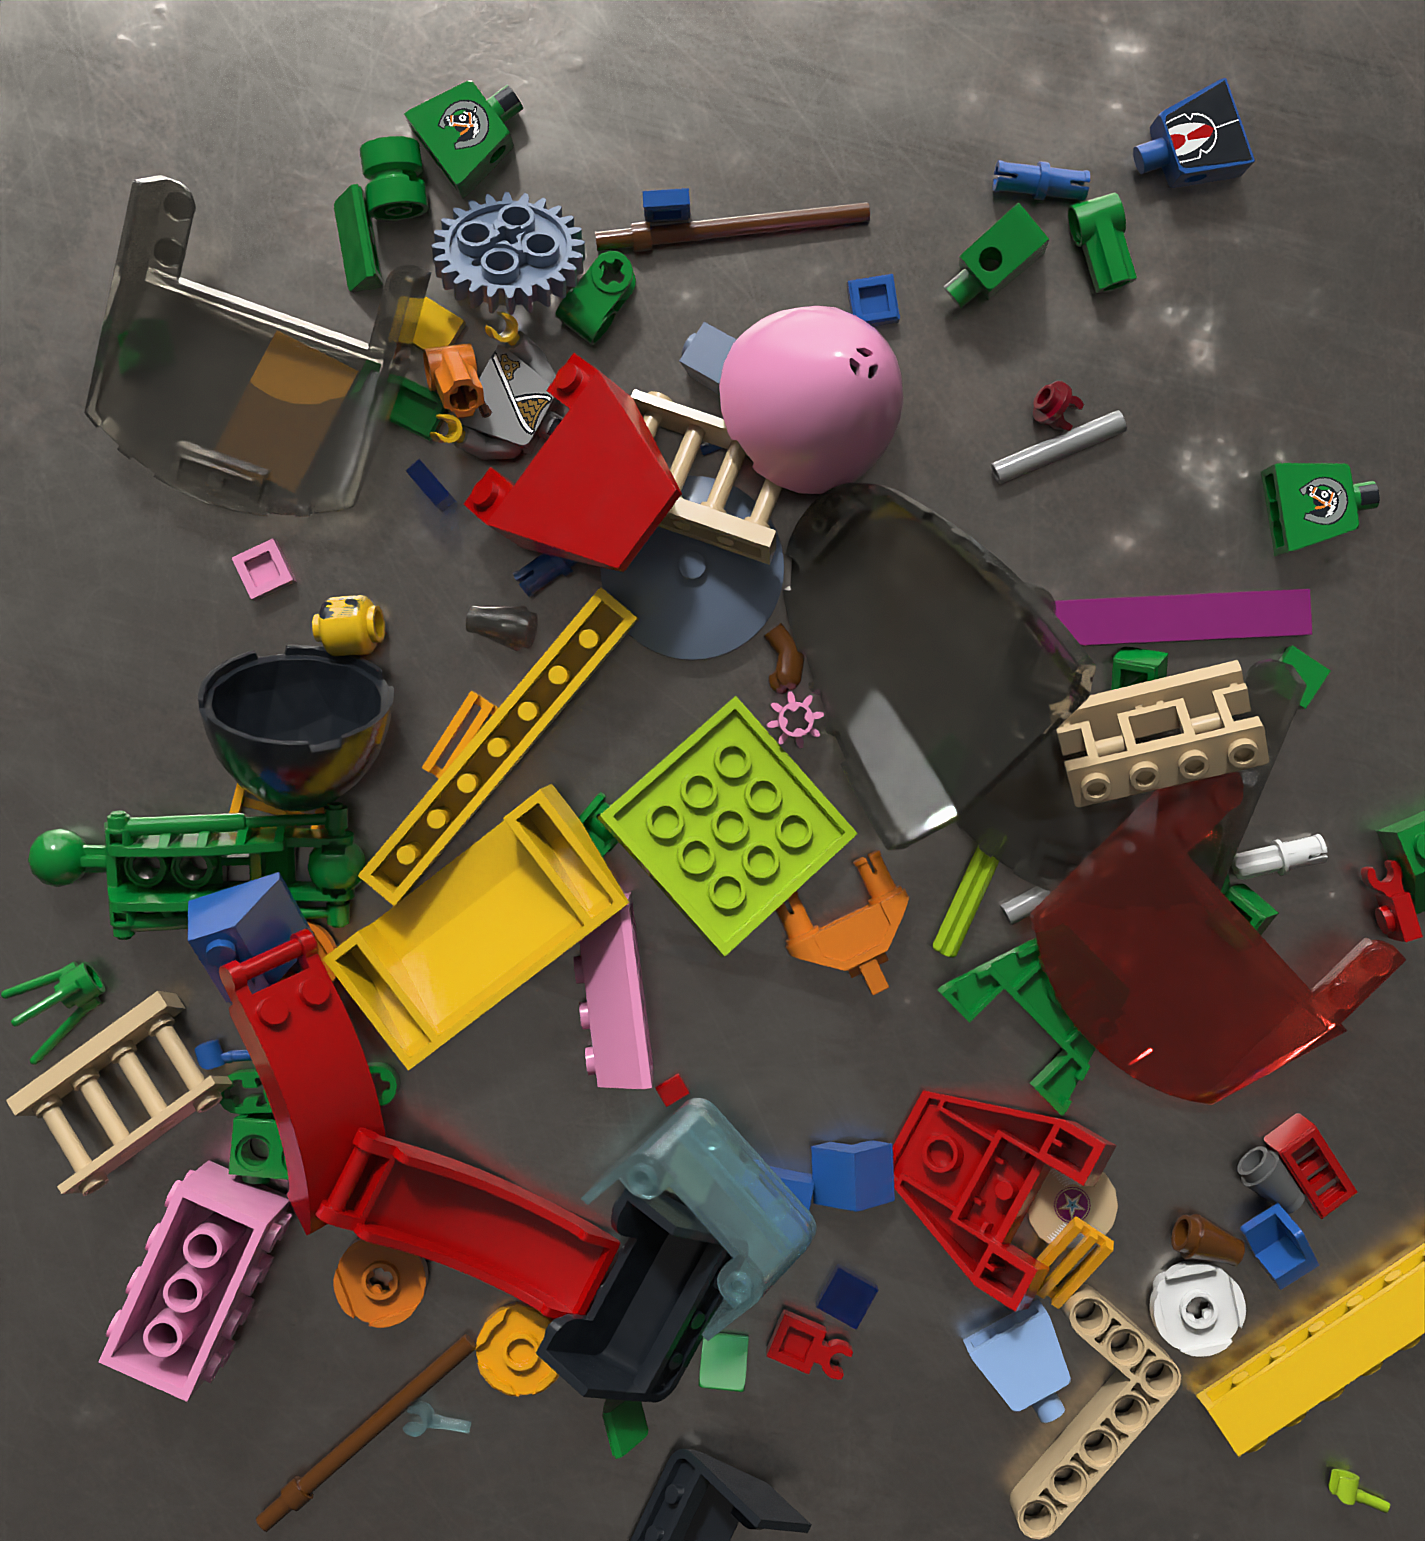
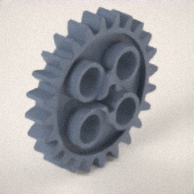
M505 192L502 201L497 202L490 194H487L485 197L486 204L483 205L470 199L468 200L469 211L455 207L453 209L454 220L442 218V230L434 231L435 243L432 244V254L436 277L442 278L444 290L454 289L455 300L459 301L470 296V307L473 309L485 302L488 303L489 313L493 314L499 305H504L508 314L513 315L516 305H523L529 313L533 312V302L539 301L549 307L551 306L550 295L553 294L557 297L565 298L566 286L576 287L577 275L584 272L585 241L582 240V229L574 227V217L572 215L562 217V207L560 205L547 210L545 198L532 204L529 203V196L526 193L521 196L519 201H512L510 193Z

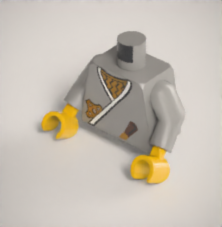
M497 311V314L503 317L506 322V328L501 334H498L496 330L488 325L485 327L487 335L500 342H506V348L498 344L479 378L484 391V404L480 405L475 410L474 415L469 417L457 418L450 414L436 415V418L446 421L449 428L446 436H443L437 432H430V437L435 442H454L455 447L483 460L515 458L521 452L531 454L540 438L548 440L563 419V417L554 413L560 401L546 391L556 377L546 355L523 331H518L517 320L512 315L502 311Z

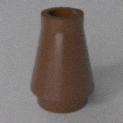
M1182 1215L1174 1225L1171 1236L1172 1247L1174 1250L1179 1251L1184 1259L1226 1263L1232 1266H1237L1242 1261L1245 1253L1244 1241L1233 1237L1201 1215Z

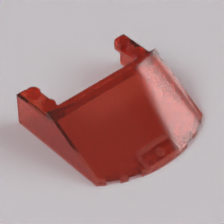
M1238 771L1157 789L1030 913L1032 931L1036 933L1040 952L1038 958L1042 969L1047 973L1050 984L1056 993L1055 997L1085 1039L1105 1058L1145 1085L1177 1098L1210 1105L1348 1031L1341 1023L1406 961L1405 957L1393 945L1382 940L1364 938L1310 990L1193 862L1187 853L1198 842L1202 841L1207 833L1233 808L1237 807L1243 799L1244 783Z

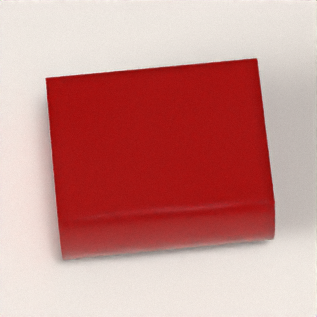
M679 1073L655 1087L666 1107L690 1094L689 1088Z

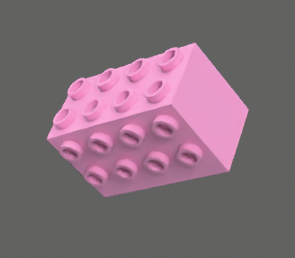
M210 1160L196 1171L191 1169L183 1181L177 1180L172 1186L164 1205L168 1208L161 1224L158 1223L148 1238L145 1250L148 1253L142 1266L135 1270L127 1285L125 1293L128 1294L122 1310L116 1313L108 1327L106 1337L109 1339L99 1359V1363L186 1402H188L204 1381L212 1383L219 1368H224L236 1344L232 1337L238 1326L244 1324L253 1307L255 1299L249 1296L253 1293L258 1282H263L273 1262L274 1257L267 1253L271 1252L277 1240L281 1241L293 1217L292 1214L286 1212L290 1204L286 1194L263 1184L243 1182V1176L228 1174L229 1169Z

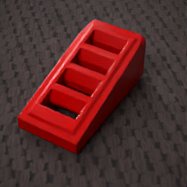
M1301 1114L1293 1115L1264 1137V1142L1268 1148L1279 1155L1300 1188V1191L1305 1195V1200L1320 1219L1326 1217L1358 1193L1316 1125ZM1311 1150L1315 1151L1310 1156L1301 1161L1299 1164L1296 1163V1161L1301 1159ZM1323 1165L1326 1166L1312 1178L1307 1180V1177L1314 1173L1316 1170H1318L1320 1167H1322ZM1332 1179L1336 1180L1337 1183L1318 1196L1316 1194V1191Z

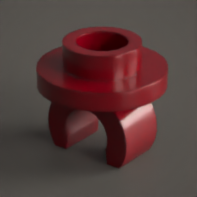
M1056 381L1045 385L1036 394L1033 402V417L1042 425L1049 424L1054 429L1071 431L1073 425L1064 419V412L1067 407L1082 410L1084 403L1079 397L1072 395V389L1068 384L1063 381Z

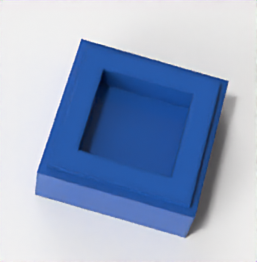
M689 188L642 191L645 221L663 222L688 220L690 218Z
M893 274L847 282L851 314L864 320L872 327L899 323L900 314Z

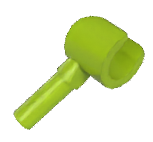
M1342 1469L1332 1470L1329 1491L1333 1495H1337L1338 1499L1343 1503L1354 1505L1355 1502H1358L1384 1513L1389 1511V1502L1358 1489L1359 1476Z

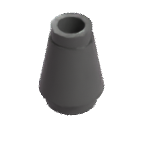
M1259 1146L1248 1151L1240 1160L1237 1171L1241 1175L1243 1185L1271 1204L1279 1203L1287 1214L1295 1212L1302 1206L1305 1195L1300 1191V1188L1276 1152L1268 1151L1265 1147Z

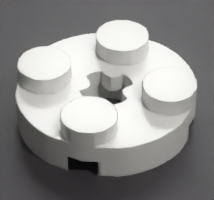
M1187 1260L1171 1266L1166 1272L1159 1273L1155 1277L1153 1292L1150 1296V1315L1156 1330L1171 1346L1180 1349L1181 1352L1190 1356L1204 1357L1225 1350L1233 1342L1231 1338L1236 1333L1238 1326L1242 1328L1245 1321L1246 1304L1239 1285L1217 1264L1200 1260ZM1199 1297L1201 1301H1208L1209 1307L1202 1309V1317L1199 1319H1195L1191 1312H1186L1187 1305L1191 1304V1300Z

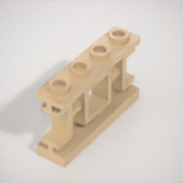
M1238 660L1051 705L1063 756L1085 750L1087 752L1086 757L1064 761L1076 807H1084L1269 763L1265 730L1259 716L1233 721L1232 719L1233 715L1251 711L1248 689L1244 683L1242 669ZM1180 728L1182 733L1141 744H1136L1135 742L1136 738Z

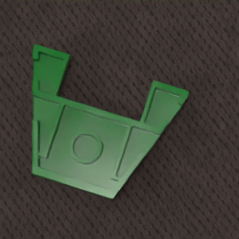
M1066 923L943 984L938 989L940 994L969 1023L1002 990H1005L1058 1043L1062 1051L1030 1084L1061 1116L1067 1112L1072 1103L1069 1098L1078 1081L1084 1080L1091 1067L1088 1062L1099 1041L1105 1040L1131 991L1122 979Z

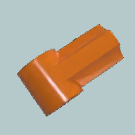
M471 343L424 349V368L429 390H437L444 408L453 411L457 418L473 416L475 410L484 404V391L477 376L476 359Z

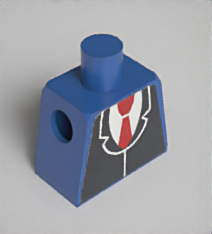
M1226 78L1214 82L1158 114L1150 126L1152 141L1133 148V158L1139 173L1144 174L1162 167L1167 183L1171 188L1237 178L1242 176L1255 162Z

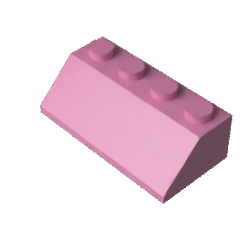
M632 892L624 894L629 903L579 941L581 956L573 957L576 983H585L587 1001L579 1002L582 1029L591 1030L593 1047L585 1048L588 1076L596 1075L598 1087L649 1089L653 1085L654 1066Z

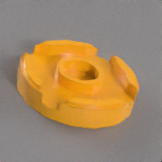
M514 1302L500 1307L486 1319L477 1337L476 1356L480 1374L492 1388L507 1396L520 1397V1395L541 1393L557 1381L559 1374L536 1354L545 1337L546 1328L554 1320L553 1318L544 1316L540 1311L525 1302Z

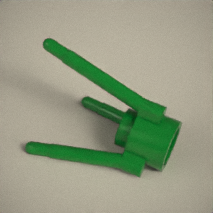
M73 961L58 971L18 984L1 992V997L8 999L60 981L54 986V994L11 1020V1024L14 1027L36 1017L59 1002H62L69 1009L75 1005L78 1007L30 1058L32 1065L38 1064L89 1011L102 1004L98 996L105 992V986L99 974L88 962L78 965Z

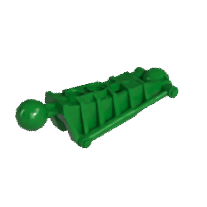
M333 802L325 806L324 813L245 816L244 813L130 817L125 811H113L107 816V822H104L105 845H87L76 832L61 828L46 831L39 835L31 845L28 857L32 874L43 884L54 887L71 885L80 880L85 872L106 873L110 925L113 926V936L119 940L131 939L136 932L188 929V901L249 882L227 881V866L249 865L250 881L280 872L295 901H328L326 907L300 908L305 919L326 918L328 925L333 928H342L350 923V902L347 900L355 897V888L362 882L358 875L367 865L363 850L354 842V833L352 831H345L348 828V807L341 802ZM324 825L325 829L295 828V826ZM295 847H314L309 854L307 864L312 882L296 881ZM189 856H201L206 862L207 869L195 867L190 861ZM144 857H157L160 868L148 865Z

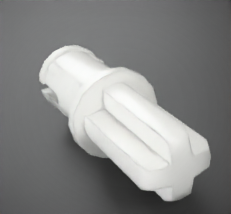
M1319 834L1283 843L1277 839L1271 841L1270 846L1236 853L1231 859V865L1236 878L1240 880L1275 872L1280 876H1284L1291 869L1326 863L1328 856L1326 854L1320 855V853H1327V847L1324 839Z

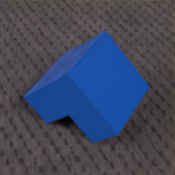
M870 1140L854 1145L827 1142L811 1146L812 1178L814 1181L813 1204L858 1212L895 1201L893 1143Z

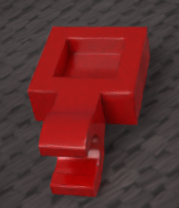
M1396 860L1384 861L1387 876L1382 881L1376 878V872L1373 867L1366 866L1361 868V877L1364 884L1379 893L1375 895L1379 906L1375 909V916L1381 931L1387 934L1389 939L1401 942L1422 938L1423 935L1409 892L1404 891L1402 885V869L1400 864Z

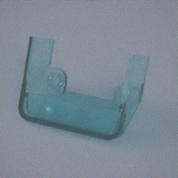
M692 1098L684 1102L613 1163L581 1198L587 1205L590 1204L618 1179L632 1194L644 1199L657 1197L670 1186L733 1257L723 1266L717 1278L718 1289L724 1300L701 1334L707 1341L755 1305L808 1249L817 1231L816 1221L810 1211L718 1108L710 1101L702 1098Z

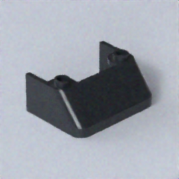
M679 1449L669 1458L630 1541H730L739 1522L747 1529L752 1530L770 1529L808 1533L812 1524L766 1482L700 1451Z

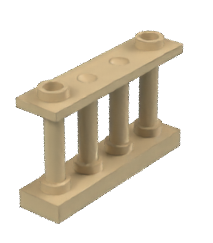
M634 389L631 397L634 399L653 438L659 426L684 434L670 468L680 491H682L702 441L728 449L707 502L697 504L680 496L659 524V527L770 565L776 551V530L771 529L768 522L782 487L765 479L750 517L741 519L727 514L724 507L743 460L748 455L737 440L730 438L724 419L674 403L668 396L662 393L651 391L647 394Z
M156 991L6 1100L15 1116L43 1117L74 1169L75 1174L57 1186L61 1194L82 1193L83 1196L99 1190L109 1182L107 1177L109 1173L195 1111L202 1113L214 1107L223 1098L220 1093L233 1084L228 1076H209L206 1079L204 1078L172 1026L175 1023L173 1017L186 1009L176 993ZM148 1035L157 1037L189 1089L186 1094L169 1106L166 1105L135 1054L138 1049L136 1044ZM111 1062L119 1064L151 1116L150 1120L132 1133L128 1132L97 1081L100 1077L98 1072ZM72 1090H80L114 1145L93 1161L60 1109V1106L63 1104L61 1098Z

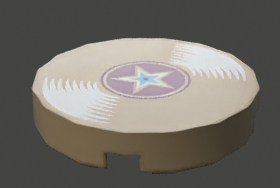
M1051 1167L1026 1217L1037 1235L1049 1244L1075 1216L1106 1236L1114 1225L1118 1209L1116 1190L1105 1172H1102L1095 1187L1083 1186ZM1079 1233L1065 1250H1073L1084 1238V1235Z

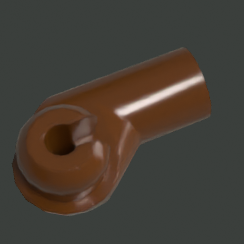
M780 623L763 637L778 656L776 671L769 675V685L776 693L785 694L789 689L794 690L800 684L805 656L784 625Z

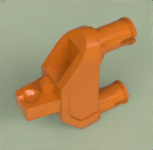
M880 850L867 854L875 870L874 873L866 858L861 857L853 862L871 896V899L868 900L869 904L820 928L818 925L813 926L798 896V891H795L787 899L793 910L792 913L788 912L785 903H782L775 910L789 938L785 941V948L790 956L848 971L851 978L862 974L872 995L889 988L879 965L889 961L885 952L888 951L909 901L905 888L902 889L901 885H895Z

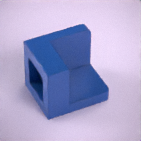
M1279 1203L1254 1217L1240 1228L1255 1259L1280 1290L1320 1266L1303 1231Z

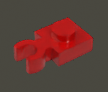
M783 1309L766 1349V1357L806 1374L810 1373L815 1362L822 1366L827 1376L832 1379L841 1380L844 1375L843 1368L833 1365L830 1359L836 1353L852 1357L853 1349L848 1342L841 1339L824 1341L827 1333L825 1326Z

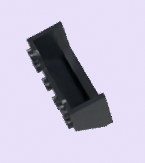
M626 1187L621 1197L613 1205L611 1226L621 1236L629 1237L628 1241L621 1247L617 1261L608 1278L598 1289L595 1301L587 1316L566 1314L554 1319L546 1328L545 1337L536 1354L583 1397L656 1403L667 1398L677 1387L744 1264L748 1253V1245L734 1232L670 1197Z

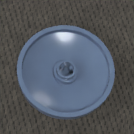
M687 476L681 496L683 499L697 504L707 502L716 479L703 476ZM733 486L724 510L729 515L745 519V517L751 516L756 501L739 488ZM769 519L768 525L771 527V529L776 530L772 521ZM658 526L624 572L600 567L603 588L639 618L637 623L628 632L635 641L645 648L669 658L690 661L706 660L738 649L751 640L766 624L775 609L781 593L784 578V557L777 531L776 551L769 565Z

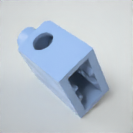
M1039 1299L1033 1301L1029 1309L1013 1312L963 1340L974 1363L1012 1411L1020 1412L1032 1405L1042 1423L1051 1422L1064 1413L1065 1408L1056 1391L1069 1385L1071 1377L1051 1318Z

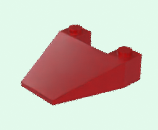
M573 353L566 364L559 369L555 379L546 390L569 408L567 414L516 483H513L490 467L483 478L476 483L472 493L463 505L486 525L521 548L624 572L682 495V492L634 399L598 369Z
M923 1090L893 1145L894 1189L974 1286L1017 1312L1029 1309L1050 1270L1048 1266L1011 1244V1241L1051 1167L1083 1186L1095 1187L1116 1145L1074 1121Z

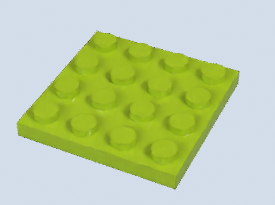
M737 696L731 699L597 817L721 958L730 953L858 834Z

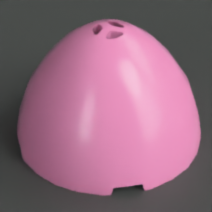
M799 307L782 310L761 319L733 343L724 362L719 384L721 411L730 438L739 442L746 454L754 462L752 468L757 473L777 486L797 493L823 494L841 490L863 476L886 451L900 422L903 407L901 372L897 358L888 342L874 327L864 320L836 307ZM850 364L856 367V375L852 371ZM868 372L872 377L871 379L868 378Z

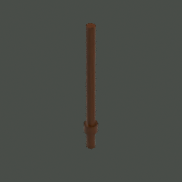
M867 202L650 226V222L631 223V228L595 232L597 251L634 247V252L652 250V245L869 222L870 207Z
M467 1334L462 1336L303 1477L296 1476L281 1489V1496L256 1517L259 1527L263 1531L268 1532L292 1510L299 1511L313 1499V1492L476 1350V1344Z

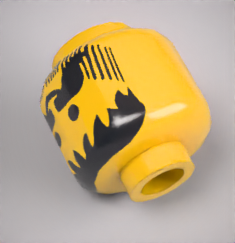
M367 596L330 597L322 604L319 614L313 617V636L317 642H322L324 649L331 656L371 654L376 648L377 643L382 642L385 636V621L380 606H374Z

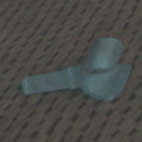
M418 1402L412 1405L406 1412L419 1415L422 1418L423 1424L408 1422L403 1427L404 1432L412 1437L422 1435L428 1428H441L469 1433L471 1421L443 1417L442 1415L435 1414L430 1404Z

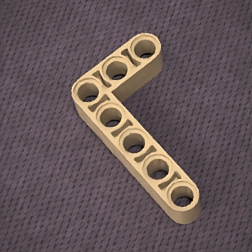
M1082 1284L1061 1306L1062 1312L1076 1333L1111 1362L1117 1370L1011 1492L1010 1506L1020 1530L1031 1539H1044L1056 1531L1176 1393L1181 1383L1180 1370L1166 1351L1095 1288L1088 1284ZM1086 1302L1095 1303V1310L1092 1315L1084 1319L1076 1317V1311L1080 1305ZM1123 1332L1130 1333L1126 1345L1117 1349L1111 1348V1341L1117 1334ZM1164 1363V1368L1160 1375L1155 1378H1146V1372L1151 1365ZM1122 1399H1134V1403L1128 1411L1123 1413L1115 1412L1118 1402ZM1092 1434H1104L1103 1440L1097 1446H1085L1087 1438ZM1061 1469H1074L1072 1476L1068 1480L1062 1482L1054 1480L1056 1474ZM1040 1503L1044 1505L1041 1512L1037 1515L1028 1516L1024 1514L1026 1508L1031 1504Z

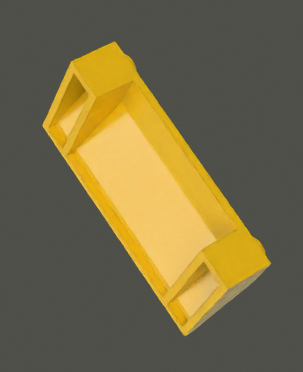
M553 784L539 789L503 818L504 821L377 920L357 931L323 958L408 1071L629 903L582 822Z

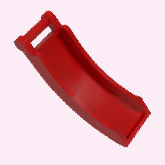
M302 929L291 934L290 941L241 963L234 960L220 966L219 975L233 1004L229 1007L230 1016L256 1068L276 1121L288 1172L289 1192H287V1197L306 1235H309L327 1225L315 1213L321 1201L328 1200L355 1147L352 1140L358 1128L362 1127L372 1130L383 1137H386L378 1096L358 1036L318 954V945L315 937L308 929ZM297 958L303 971L254 994L251 993L247 985L248 980ZM371 1155L345 1208L354 1209L380 1156Z
M362 1127L358 1128L352 1140L355 1147L328 1200H322L315 1213L320 1220L335 1227L354 1231L360 1239L366 1242L420 1256L477 1278L525 1302L546 1317L556 1319L566 1314H586L621 1244L617 1238L555 1203L486 1171L426 1149L380 1136L372 1130ZM371 1155L380 1156L354 1209L345 1208Z

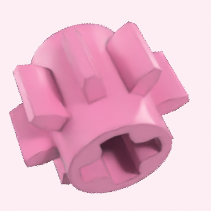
M790 691L787 693L788 704L782 707L777 703L770 705L779 714L777 720L771 721L766 725L767 728L778 727L782 732L778 738V744L781 745L788 737L795 738L797 747L803 748V735L808 733L813 737L820 736L819 731L812 726L814 720L824 716V712L812 713L808 706L811 704L813 696L809 695L802 703L795 702V696ZM800 708L805 712L802 720L807 723L804 730L796 728L790 732L785 728L788 720L783 717V714L786 710L793 713Z

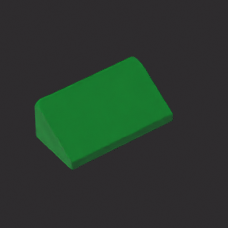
M352 184L336 199L334 212L347 287L350 292L354 293L382 288L383 281L372 217L368 214L366 194L361 186Z

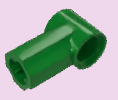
M1114 192L1069 206L1068 223L1076 245L1083 248L1096 293L1110 292L1134 282L1137 276L1124 236L1126 216L1118 194Z

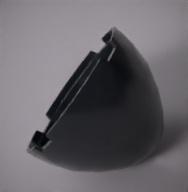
M286 645L284 654L258 657L255 650L228 659L208 673L201 682L198 692L199 711L206 735L217 759L225 770L242 788L263 803L291 812H307L327 806L339 799L361 780L381 751L389 730L394 702L393 686L389 687L384 681L382 670L377 665L357 655L331 656L324 647L307 645Z

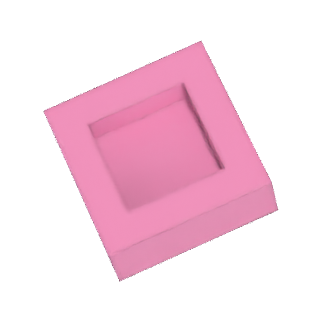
M274 538L232 557L251 600L257 601L297 582L278 541Z

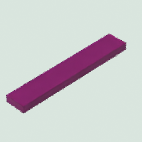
M1310 589L1035 601L1033 603L1035 648L1312 635Z

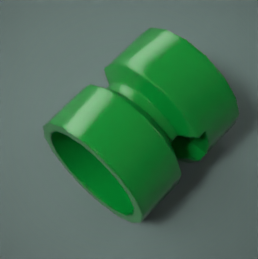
M388 136L369 140L362 144L359 149L362 172L366 179L371 180L365 187L369 216L378 220L398 221L411 219L426 213L429 208L425 182L417 178L423 171L419 142L410 137Z

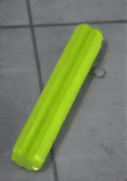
M987 828L984 831L933 942V949L936 952L949 958L957 956L1009 842L1007 835L992 828Z

